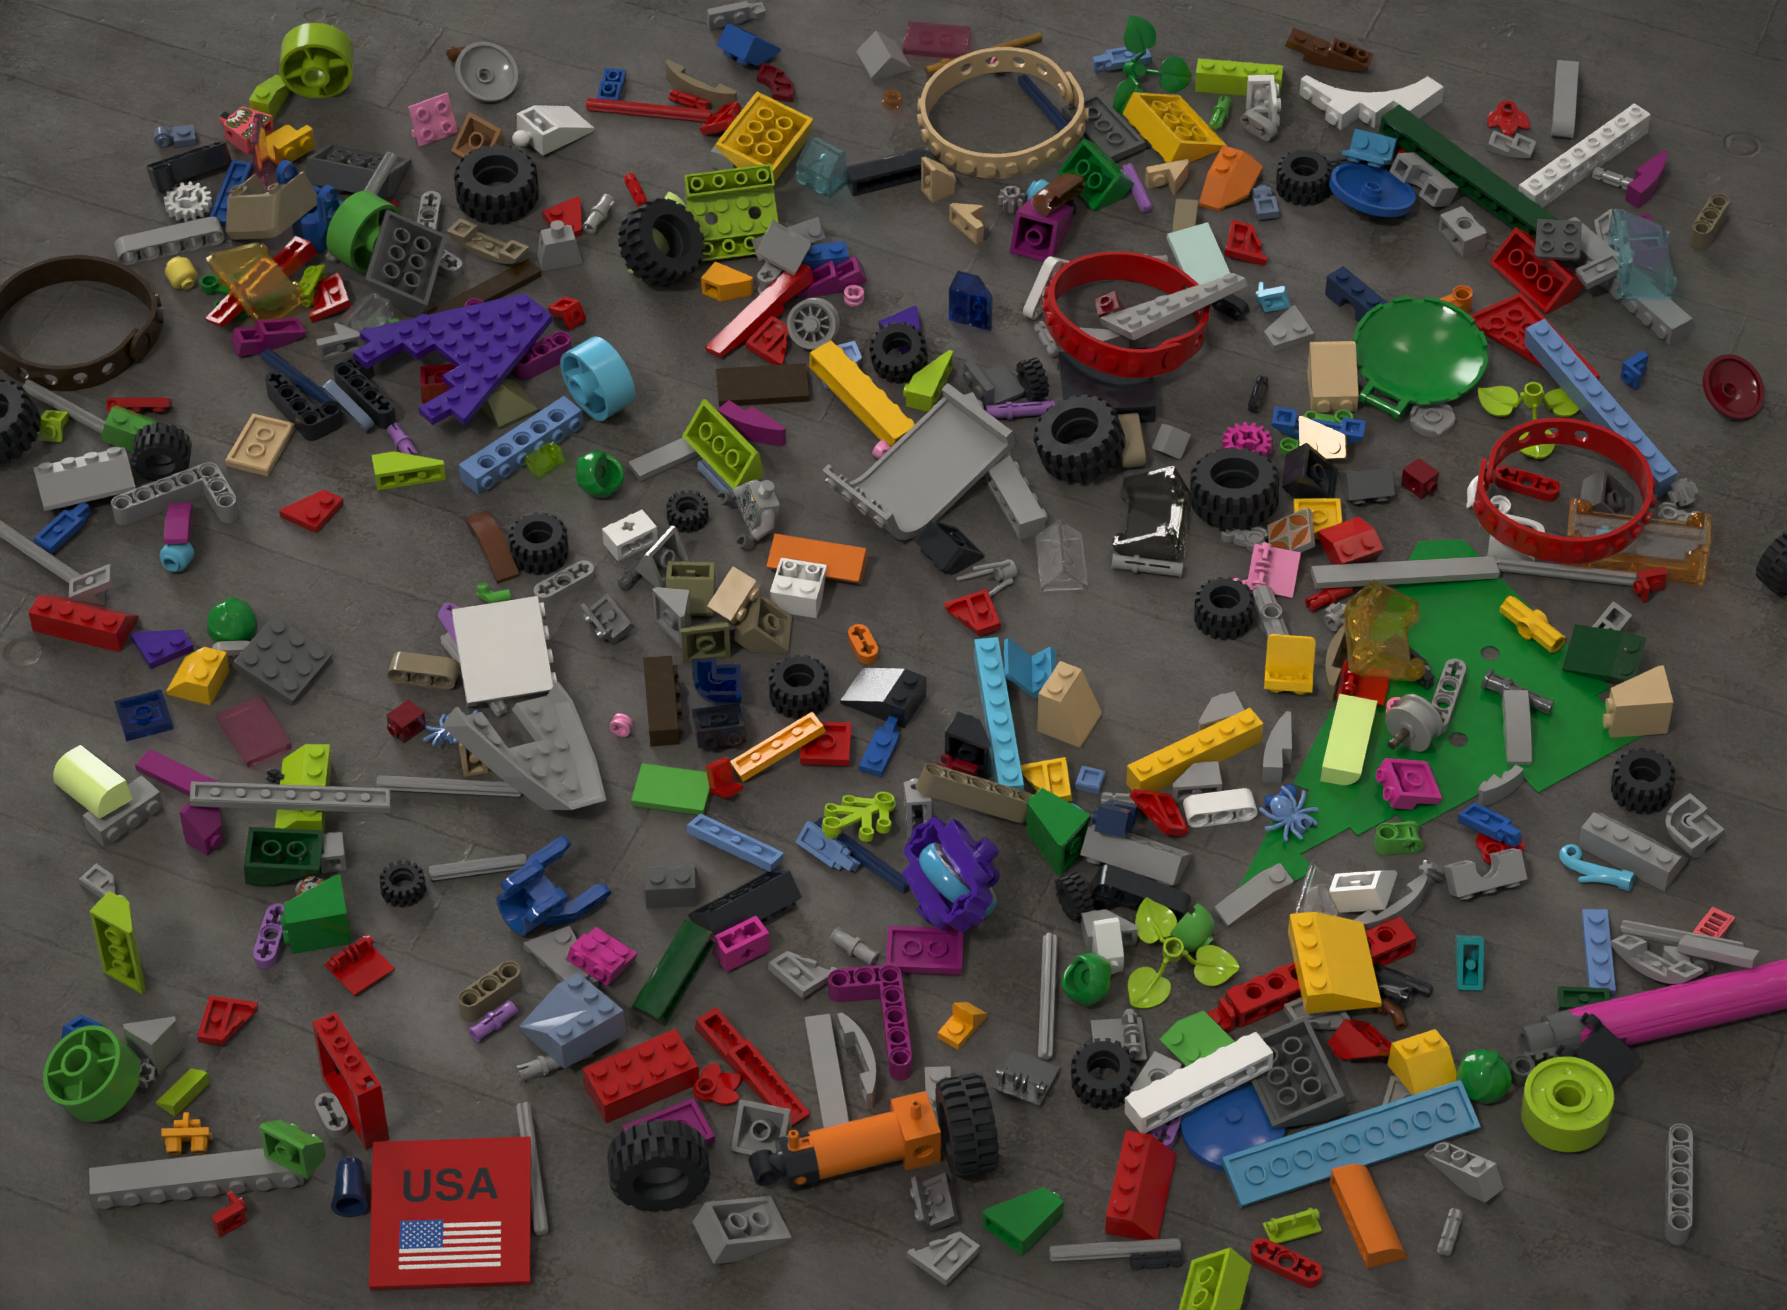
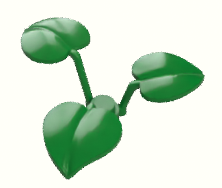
M1134 15L1128 16L1124 31V44L1128 51L1138 55L1124 64L1123 73L1128 79L1123 80L1115 92L1113 108L1120 116H1124L1122 113L1133 92L1144 93L1142 89L1138 88L1140 84L1135 78H1142L1145 73L1161 75L1159 80L1160 87L1168 92L1180 91L1191 81V72L1188 65L1178 56L1166 58L1161 66L1162 71L1148 70L1144 63L1138 61L1146 54V48H1152L1155 45L1156 31L1146 19Z

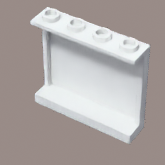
M538 596L452 609L467 707L477 706V703L550 692L555 683H557L556 673L551 672L549 663H553L552 650L547 649L545 641L549 640L547 625L543 626L541 618L545 616L544 603H539Z

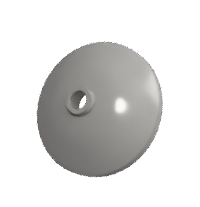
M491 42L470 44L462 50L456 60L455 74L459 85L469 96L479 101L497 102L503 100L512 93L517 84V65L510 53L497 44ZM480 76H484L486 80L481 79Z

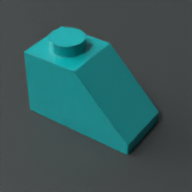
M1456 935L1455 968L1457 990H1483L1484 939L1481 936Z

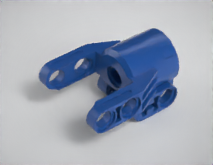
M283 160L276 169V179L279 184H287L298 175V168L288 160ZM312 185L318 195L316 198L317 205L292 224L293 236L309 240L317 253L328 250L326 243L328 227L333 215L343 203V201L339 200L337 189L330 185H325L321 189Z
M565 835L560 836L531 855L523 867L509 875L500 885L504 892L497 897L499 912L506 924L519 935H526L542 923L544 926L572 923L601 904L611 894V890L606 884H596L567 903L569 897L561 887L555 888L544 875L545 868L562 858L564 852L571 846V842Z

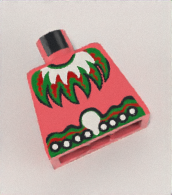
M240 107L233 114L223 112L219 119L220 123L223 124L226 140L247 155L256 149L258 141L274 132L271 115L247 107Z

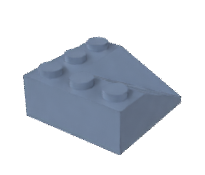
M576 973L553 988L519 1026V1031L565 1069L626 1034L624 1010L582 975Z

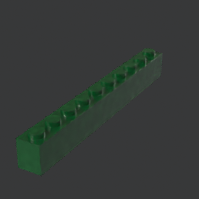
M1400 104L1382 116L1379 129L1381 134L1398 139L1396 145L1407 153L1415 152L1458 186L1459 191L1513 230L1517 227L1529 233L1536 240L1537 219L1558 220Z

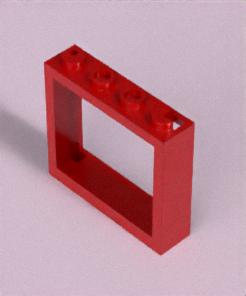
M336 1011L313 1021L312 1026L321 1077L330 1092L338 1098L348 1122L365 1150L373 1148V1142L390 1140L381 1084ZM373 1081L375 1085L367 1088L366 1083Z

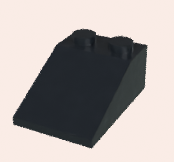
M862 668L840 700V704L887 721L889 716L898 718L897 726L905 729L926 697V677L907 669Z

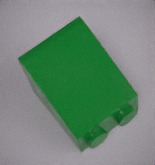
M1041 788L1036 794H1032L1026 803L1027 835L1056 875L1062 877L1081 856L1080 853L1088 826H1090L1091 815Z
M340 874L332 876L283 904L285 914L280 915L284 943L285 945L290 944L292 954L351 944Z

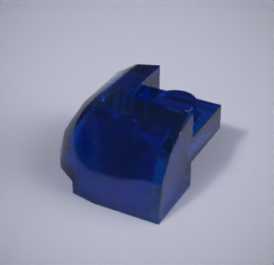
M692 658L693 683L700 697L716 704L741 703L740 664L717 665L716 658Z

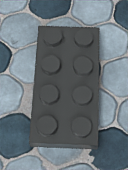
M1099 93L1084 98L1085 108H1089V121L1085 122L1086 128L1083 134L1086 140L1099 145L1114 162L1145 149V141ZM1073 103L1062 108V114L1071 122L1077 112Z

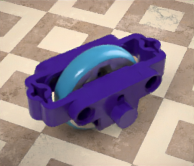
M932 817L925 824L917 825L912 831L910 841L904 848V854L910 864L902 873L920 904L916 909L919 915L940 930H944L949 925L959 932H965L971 925L976 926L980 924L997 906V897L991 887L1000 878V873L992 861L1000 853L998 847L986 837H983L977 843L973 840L968 830L954 818L946 824L937 817Z

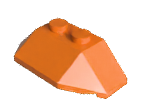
M1223 145L1207 173L1199 206L1220 212L1226 206L1233 205L1247 198L1258 180L1263 166L1250 153Z

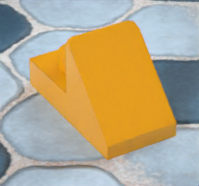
M969 1002L954 1003L952 1005V1016L938 1031V1039L959 1050L988 1017V1013Z

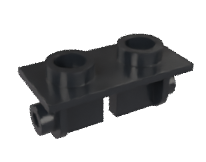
M1375 972L1380 998H1388L1401 1008L1406 1009L1414 985Z

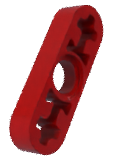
M1506 465L1499 466L1496 469L1494 483L1500 488L1547 502L1555 501L1559 497L1560 484L1554 479ZM1530 481L1533 485L1524 486L1521 482Z
M1266 1238L1256 1239L1251 1244L1250 1258L1255 1264L1306 1288H1315L1321 1283L1322 1267L1317 1262ZM1263 1249L1267 1250V1252H1264L1262 1255L1258 1254V1251L1261 1252ZM1281 1259H1290L1294 1264L1291 1267L1285 1268L1279 1264V1261ZM1310 1272H1314V1273H1315L1314 1275H1311L1310 1277H1307V1276H1306V1274H1309Z

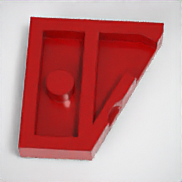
M339 272L318 281L317 293L312 301L314 309L313 312H309V318L314 323L352 306Z
M209 995L197 1035L198 1042L223 1046L258 1011V1002Z

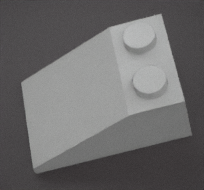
M771 1196L705 1202L693 1221L713 1264L736 1262L786 1243L792 1238Z

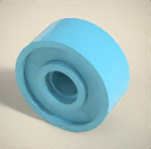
M596 336L591 337L562 355L560 367L564 382L573 399L591 418L597 421H604L634 402L635 387L631 374L618 352L604 339Z

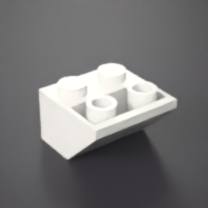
M781 558L770 590V601L789 614L817 618L823 598L827 565Z
M1396 870L1335 874L1329 893L1339 913L1385 910L1397 877Z

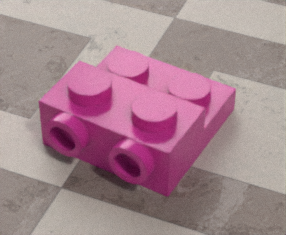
M1385 758L1376 771V780L1381 782L1384 788L1383 798L1385 801H1389L1391 808L1413 810L1417 803L1438 805L1442 799L1427 761Z
M595 927L588 935L584 933L570 946L566 960L604 985L609 986L635 960L637 953Z

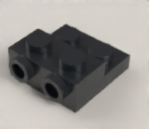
M739 703L692 709L698 749L711 750L716 746L728 745L735 747L740 743H746L745 724Z

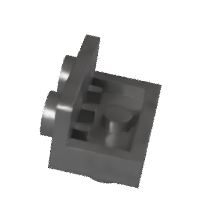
M608 593L590 608L585 603L581 605L582 609L586 612L583 614V617L591 626L596 625L597 628L594 631L603 641L608 639L614 645L635 627Z
M946 1172L924 1182H921L917 1176L911 1178L912 1188H910V1193L917 1207L914 1210V1214L920 1225L923 1224L932 1232L959 1221L951 1180Z

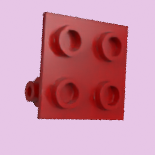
M1352 654L1348 661L1343 663L1336 698L1339 697V694L1375 700L1377 705L1384 706L1391 669L1363 664L1360 654Z
M363 935L355 944H349V948L345 947L337 955H332L330 960L324 964L353 996L395 970L373 946L374 940L370 935Z

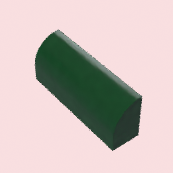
M684 920L631 1005V1008L666 1026L718 940L713 933L693 922Z

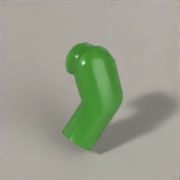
M481 583L477 586L478 592L476 594L478 598L489 604L511 600L509 589L493 592L489 590L487 583Z

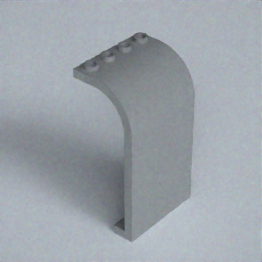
M946 384L942 388L944 397L859 478L849 482L848 478L844 479L842 474L836 476L832 466L829 464L822 470L825 476L824 482L831 490L836 491L845 501L853 504L863 515H867L880 528H884L899 540H908L920 535L930 520L937 521L1016 444L1013 432L950 384Z

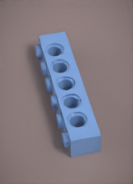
M565 396L561 397L460 463V480L477 495L490 489L494 484L508 477L518 468L525 466L529 461L543 454L556 443H560L564 438L578 431L583 426L582 410Z

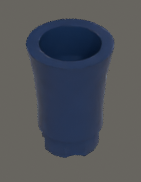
M345 1157L338 1161V1168L335 1172V1187L331 1209L335 1214L342 1217H357L365 1213L368 1208L365 1194L364 1170L360 1159Z

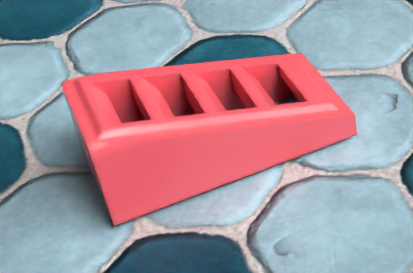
M1712 907L1693 933L1709 934L1713 937L1723 938L1733 924L1735 917ZM1710 921L1721 925V927L1711 923Z

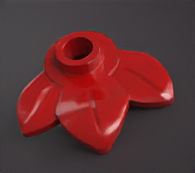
M1504 100L1497 105L1495 111L1488 115L1487 125L1489 128L1499 126L1504 135L1511 137L1518 127L1529 130L1530 120L1526 113L1518 110L1514 102Z
M1479 833L1476 838V846L1482 851L1483 861L1491 864L1490 854L1511 848L1523 851L1526 842L1521 840V844L1517 847L1506 845L1504 841L1499 842L1482 833Z
M712 1063L702 1069L700 1078L693 1085V1094L700 1101L712 1100L719 1105L733 1104L740 1099L735 1090L740 1084L741 1075L721 1073L718 1063Z

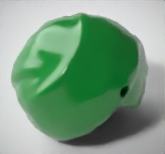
M599 450L579 457L576 468V481L585 493L595 498H607L617 492L622 486L625 472L622 464L615 457Z
M228 598L219 602L209 611L207 631L214 643L221 641H251L256 636L258 629L257 617L247 602L238 598Z
M1093 952L1076 956L1062 976L1061 986L1063 992L1073 1002L1084 1007L1100 1002L1108 995L1111 988L1110 964L1105 957Z
M1477 1049L1463 1057L1457 1070L1456 1081H1462L1470 1100L1480 1104H1492L1501 1100L1508 1092L1512 1083V1075L1508 1063L1497 1051Z

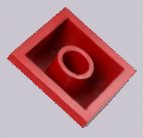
M1360 517L1316 532L1331 565L1368 563L1377 560L1384 550L1375 529Z

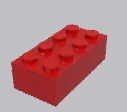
M676 1029L582 1068L584 1087L606 1124L693 1087L699 1079L698 1065Z

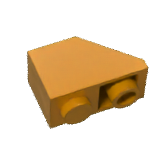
M714 262L701 277L702 294L718 301L748 297L754 293L753 277L717 262Z

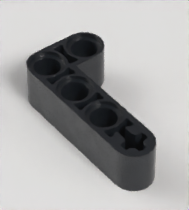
M221 140L151 163L146 167L152 187L157 191H165L176 187V182L228 165L232 162L226 140Z
M353 355L337 363L333 368L335 383L372 419L377 427L388 429L391 424L394 426V423H396L394 403L370 381L374 376L373 366L366 369L354 359Z
M272 371L265 376L269 399L290 423L295 424L296 430L303 438L308 441H315L341 428L342 415L339 403L327 401L313 407L281 371Z
M1103 865L1099 868L1091 881L1089 890L1092 895L1090 898L1094 903L1092 905L1096 911L1107 910L1112 901L1138 910L1142 901L1147 897L1169 908L1174 913L1177 924L1188 912L1191 901L1190 896L1181 890L1113 865Z

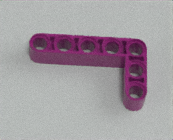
M470 299L465 303V307L484 302L480 299ZM560 331L534 343L511 373L519 380H529L559 365L562 355L572 349L571 336L567 332Z
M895 965L842 968L831 971L828 975V995L831 1000L835 1002H851L880 999L889 1074L897 1081L908 1079L912 1074V1052L900 969Z

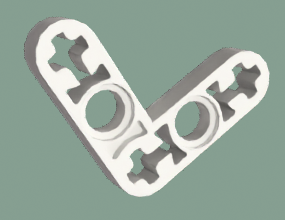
M1051 256L1044 261L1024 306V316L1032 320H1036L1040 316L1046 286H1050L1056 272L1070 261Z

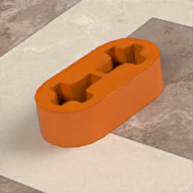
M862 624L851 626L848 630V642L858 661L867 665L875 663L878 660V646L869 629Z

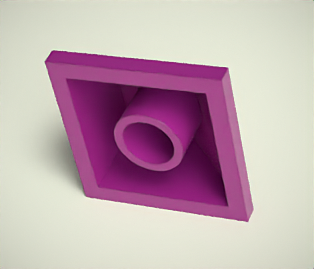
M189 802L179 811L184 838L187 844L207 856L214 849L221 846L224 841L221 807L190 806Z

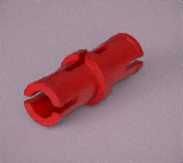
M1352 587L1323 588L1321 592L1305 598V605L1307 609L1309 608L1310 612L1325 605L1330 606L1333 603L1335 604V601L1351 595L1353 593Z

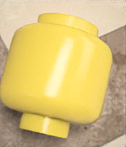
M180 256L169 260L166 265L165 275L172 287L177 290L192 288L197 280L198 273L191 261Z

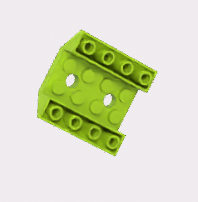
M772 164L684 175L687 211L692 212L694 220L698 221L701 226L699 228L700 232H703L704 235L702 244H705V250L702 253V262L755 255L752 239L764 236L772 220L779 223L773 189L775 183ZM751 208L760 210L761 216L758 219H752L749 216L748 211ZM709 213L715 214L717 216V223L709 225L705 221V216Z

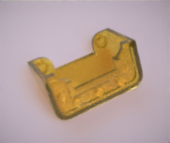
M258 242L210 254L205 259L214 275L218 278V282L227 287L242 305L247 315L252 318L254 325H256L257 320L279 319L304 302L300 295L302 292L301 287L295 280L291 282L269 256L271 253L264 243L260 245Z
M1375 579L1372 580L1348 601L1344 610L1349 670L1359 676L1416 681L1425 674V664L1419 658H1414L1410 661L1407 630L1419 620L1418 602Z

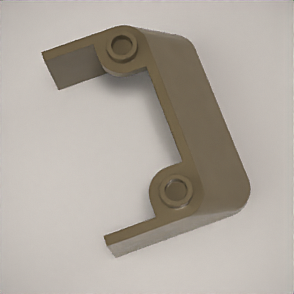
M300 172L287 184H272L267 188V192L257 174L252 175L241 185L233 187L230 190L227 201L226 233L231 240L276 237L316 206L318 195L305 172Z

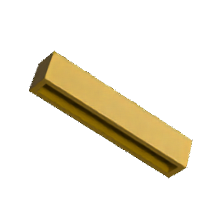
M829 341L810 352L809 368L880 440H884L892 447L915 425L913 420L907 418L901 412L900 407L897 404H893L886 393L879 389L872 379L859 369L856 362L851 361L845 355L841 347H837L832 341Z
M1251 708L1243 710L1127 765L1126 784L1131 791L1140 789L1158 792L1173 785L1193 763L1218 761L1219 763L1261 743L1264 723Z

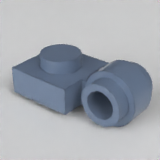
M194 125L172 127L173 132L161 126L153 133L155 144L161 148L167 147L171 143H174L175 148L196 145Z
M1259 185L1253 188V206L1257 220L1278 218L1279 209L1275 196H1272L1271 187Z

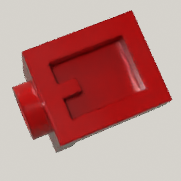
M564 296L547 307L552 316L564 320L566 328L572 330L586 320L579 300Z
M1665 566L1638 571L1636 581L1633 582V589L1635 594L1639 595L1642 603L1647 602L1649 591L1665 589L1668 575Z
M724 757L705 766L710 793L727 799L734 797L735 793L743 790L742 784L734 782L730 759Z
M1221 998L1218 1000V1008L1206 1013L1226 1033L1234 1031L1237 1014L1231 1004L1228 1005L1226 1000Z
M232 1191L226 1193L229 1206L220 1209L211 1216L214 1231L219 1238L247 1223L245 1214L248 1210L244 1200L241 1197L237 1198Z

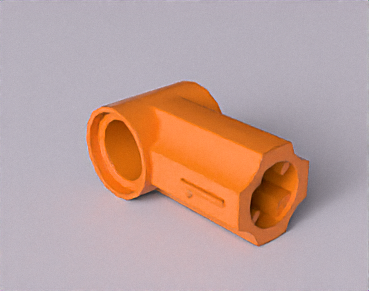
M1457 286L1452 294L1439 298L1461 308L1466 313H1470L1472 310L1473 292L1468 286Z

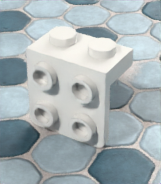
M1248 75L1246 112L1249 109L1256 112H1268V119L1276 127H1279L1280 118L1277 111H1281V99L1277 98L1279 96V84L1275 83L1274 75Z

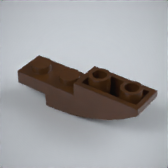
M1294 27L1285 45L1287 48L1304 54L1302 61L1334 70H1367L1374 55L1337 38H1334L1333 43H1330Z

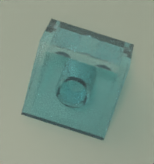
M811 134L796 163V181L829 199L832 198L846 185V153Z

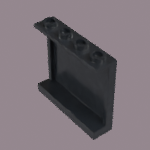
M1129 348V349H1148V348ZM1066 351L1058 352V370L1060 372L1063 400L1070 399L1069 397L1074 395L1077 397L1089 395L1090 398L1096 396L1101 398L1102 401L1105 400L1110 403L1117 414L1138 413L1140 423L1155 422L1156 404L1152 377L1126 378L1111 375L1078 361Z

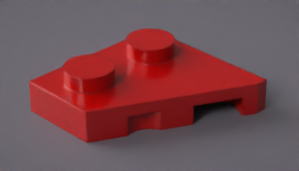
M738 101L724 104L699 128L703 135L711 133L716 135L721 131L727 130L742 109Z
M579 196L542 211V218L549 226L553 221L559 220L564 223V226L570 225L572 227L575 238L582 236L581 199Z
M1231 220L1224 256L1265 266L1267 255H1263L1261 251L1262 244L1256 236L1254 226Z
M771 316L747 340L745 348L772 365H783L789 335L787 325Z
M321 490L281 508L279 512L281 518L317 534L344 503L342 497L326 490Z
M987 589L944 603L946 612L978 636L1002 629Z
M1134 789L1130 793V798L1164 834L1184 837L1189 831L1171 794Z

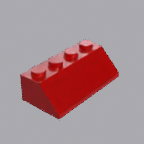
M1515 227L1490 259L1489 263L1546 314L1572 302L1584 287L1579 278L1559 260L1537 259L1535 257L1536 240L1529 233Z
M53 594L38 595L28 612L32 631L116 652L121 651L139 619V616L136 614L74 601L70 598Z
M1129 1130L1125 1132L1106 1213L1105 1234L1137 1240H1155L1159 1237L1176 1154L1151 1134Z

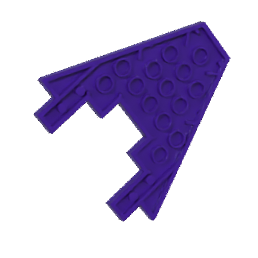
M525 293L430 315L421 314L417 318L360 330V338L367 344L353 351V357L363 367L368 369L403 349L416 360L436 350L456 367L442 375L443 382L451 389L418 407L419 414L432 425L451 415L460 423L466 425L553 322L552 314Z

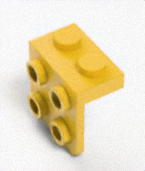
M285 125L258 141L256 148L276 165H279L283 160L293 162L315 148L313 129L306 125L299 130H295L292 126Z
M1270 634L1267 639L1264 689H1269V691L1275 693L1282 691H1293L1296 694L1312 693L1315 638Z

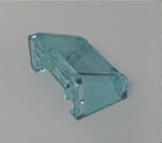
M1613 209L1608 232L1609 245H1615L1618 263L1617 278L1620 279V283L1616 290L1617 297L1671 299L1673 290L1677 289V276H1673L1668 248L1669 231L1665 230V227L1661 224L1624 209Z

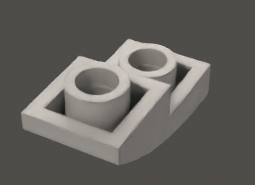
M1515 765L1510 771H1505L1501 778L1493 775L1488 781H1483L1477 791L1479 794L1478 804L1487 806L1504 799L1522 784L1524 769Z

